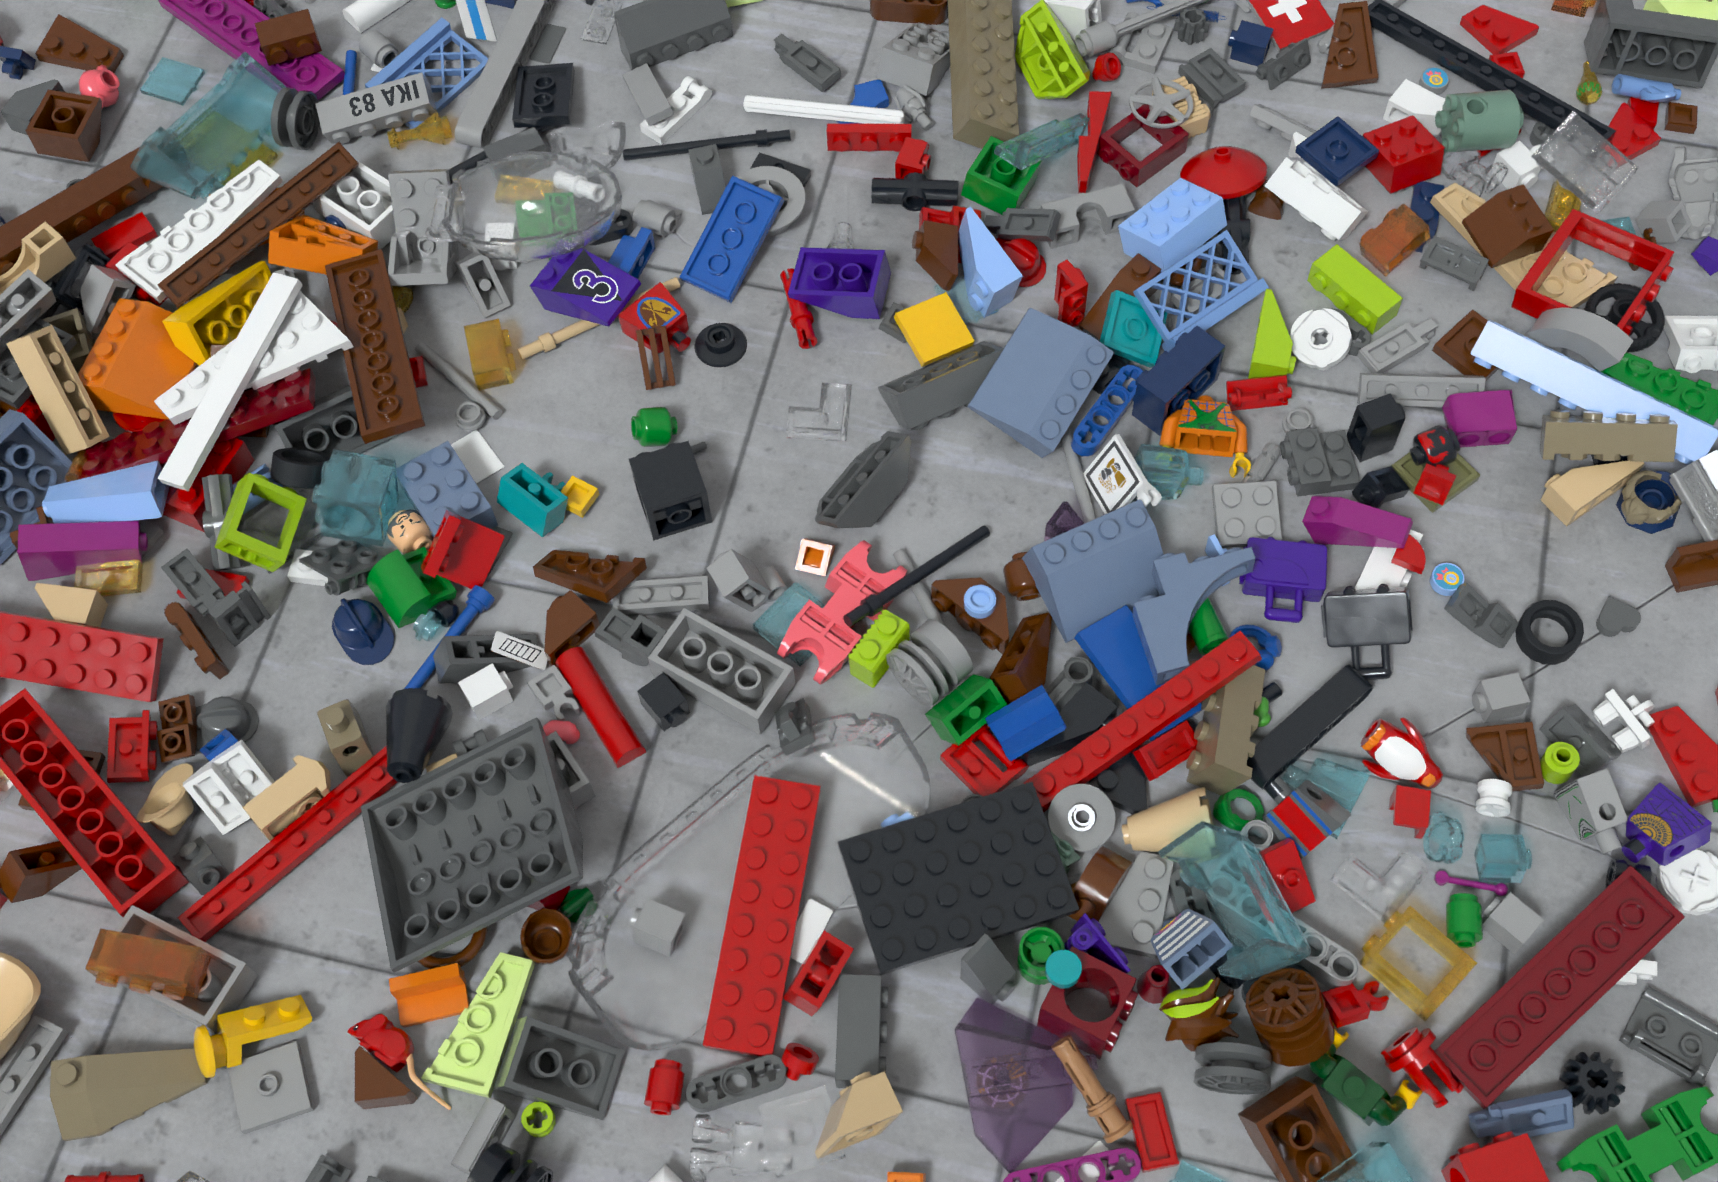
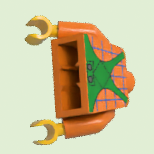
M1203 395L1197 400H1185L1182 410H1176L1165 419L1159 446L1162 447L1154 456L1155 469H1157L1158 461L1165 459L1168 461L1167 472L1171 470L1172 454L1170 449L1174 448V452L1222 457H1233V454H1235V460L1229 468L1230 476L1232 478L1235 477L1236 466L1244 469V478L1251 469V463L1244 455L1248 453L1247 428L1236 415L1232 414L1229 404L1214 402L1210 396Z

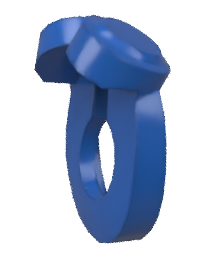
M1242 625L1235 628L1231 632L1230 637L1241 631L1246 637L1256 638L1258 645L1265 648L1257 650L1262 660L1257 662L1255 666L1263 668L1265 671L1270 669L1274 663V658L1280 657L1282 652V645L1278 636H1271L1265 629L1254 625Z

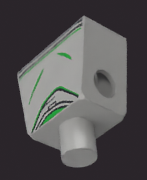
M1608 768L1578 778L1554 792L1578 839L1582 841L1595 836L1603 854L1623 847L1614 828L1626 823L1627 816Z

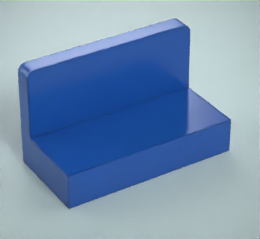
M641 227L636 238L623 235L608 263L639 279L655 250L652 230Z
M1043 685L985 718L1009 761H1013L1067 728L1057 707Z

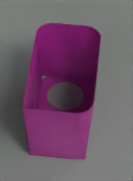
M1512 390L1455 393L1446 398L1442 407L1446 428H1450L1455 433L1460 448L1509 444L1517 431Z

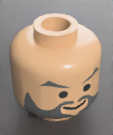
M400 510L389 519L387 537L403 554L425 547L426 550L429 549L433 536L417 510Z

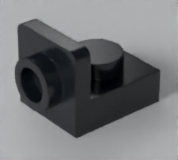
M1390 466L1367 472L1352 491V495L1359 503L1379 509L1384 502L1404 497L1410 488Z

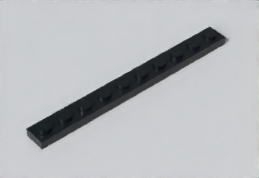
M1375 0L1368 6L1370 24L1373 28L1485 91L1511 90L1516 95L1524 113L1596 154L1613 139L1616 130L1387 2Z

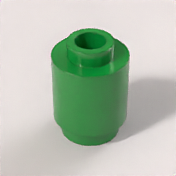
M1453 894L1449 897V903L1446 904V937L1449 941L1454 942V945L1457 947H1474L1476 942L1483 939L1482 906L1478 903V897L1473 894Z

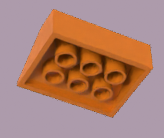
M119 298L78 373L96 410L169 419L155 404L154 400L194 371L197 363L175 347L162 322L172 312L146 301Z

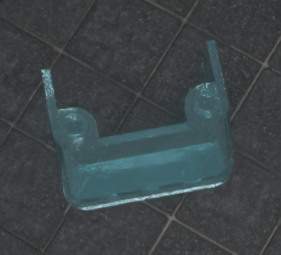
M1201 821L1158 851L1161 858L1179 863L1181 867L1179 870L1180 876L1189 887L1194 886L1205 892L1225 933L1232 943L1233 947L1226 951L1227 959L1225 963L1217 968L1220 975L1248 981L1296 964L1311 954L1310 946L1255 845L1246 836Z

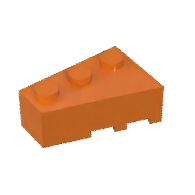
M301 215L270 231L268 263L327 275L325 265L378 250V240L306 215Z

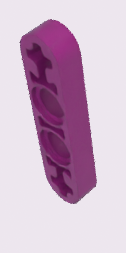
M1118 1148L1015 1171L1008 1174L1003 1182H1033L1030 1176L1035 1175L1037 1176V1182H1043V1177L1049 1172L1060 1174L1064 1182H1083L1078 1175V1170L1085 1164H1091L1097 1168L1099 1179L1096 1182H1133L1139 1175L1141 1160L1133 1150ZM1119 1157H1124L1127 1163H1133L1134 1166L1130 1168L1129 1175H1124L1122 1170L1110 1171L1109 1174L1112 1180H1105L1106 1171L1102 1160H1107V1167L1116 1166L1119 1162Z

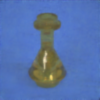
M435 112L416 128L396 132L395 128L392 127L391 131H387V136L391 148L397 147V150H399L400 143L417 139L446 145V139L452 138V132L447 115L440 117L439 113Z

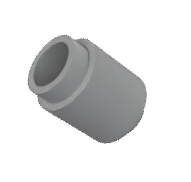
M378 30L368 31L361 37L359 43L360 51L380 68L387 66L399 55L396 46Z
M651 200L639 201L633 212V221L637 222L639 227L650 229L653 233L662 237L673 233L677 226L678 220L675 211Z

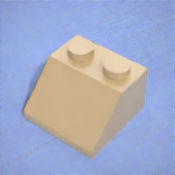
M870 1071L862 1073L850 1080L851 1086L839 1092L841 1097L830 1108L815 1150L817 1159L879 1135L903 1112L885 1071L873 1076Z

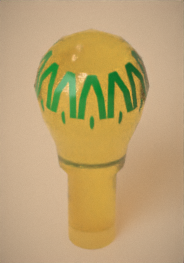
M1586 61L1583 64V76L1576 89V97L1582 104L1590 105L1600 99L1602 87L1595 73L1590 71L1589 62Z

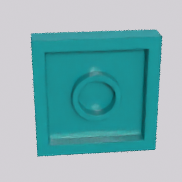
M1115 290L1110 296L1100 342L1118 356L1149 368L1155 366L1162 337L1138 299ZM1164 312L1163 317L1164 324H1166V319L1168 313Z

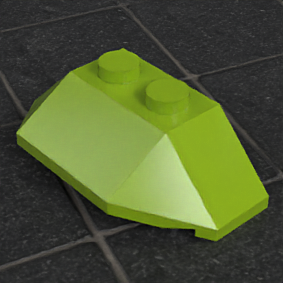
M1040 0L1021 15V27L1017 37L1015 59L1037 99L1067 98L1088 82L1090 71L1069 32L1044 0Z

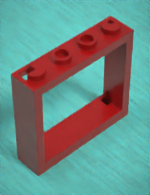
M1572 209L1516 288L1512 308L1536 319L1539 318L1542 312L1550 309L1572 308L1537 291L1571 242L1576 239L1653 272L1617 324V327L1630 336L1633 330L1632 323H1639L1646 312V302L1652 303L1661 288L1659 283L1661 281L1667 282L1674 268L1670 266L1674 251Z

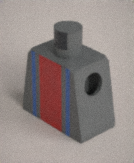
M1278 776L1264 789L1278 804L1265 816L1266 821L1280 841L1287 838L1294 840L1300 859L1305 857L1351 816L1348 810L1309 780H1305L1293 791Z

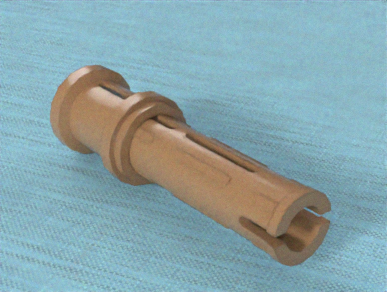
M1067 1035L1059 1039L1051 1048L1087 1103L1088 1115L1094 1117L1105 1133L1103 1139L1106 1143H1112L1120 1139L1133 1128V1123L1131 1120L1124 1118L1115 1103L1117 1098L1111 1092H1106L1087 1060L1078 1049L1072 1036Z

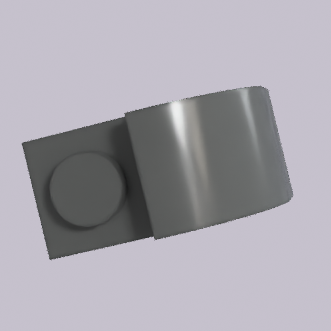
M613 607L596 629L595 637L621 652L623 659L639 666H647L649 664L648 657L667 631L640 614L636 620H633Z

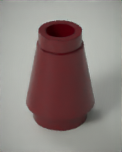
M1162 965L1152 966L1142 973L1137 980V991L1140 997L1148 1003H1162L1163 999L1171 993L1172 985L1169 973Z

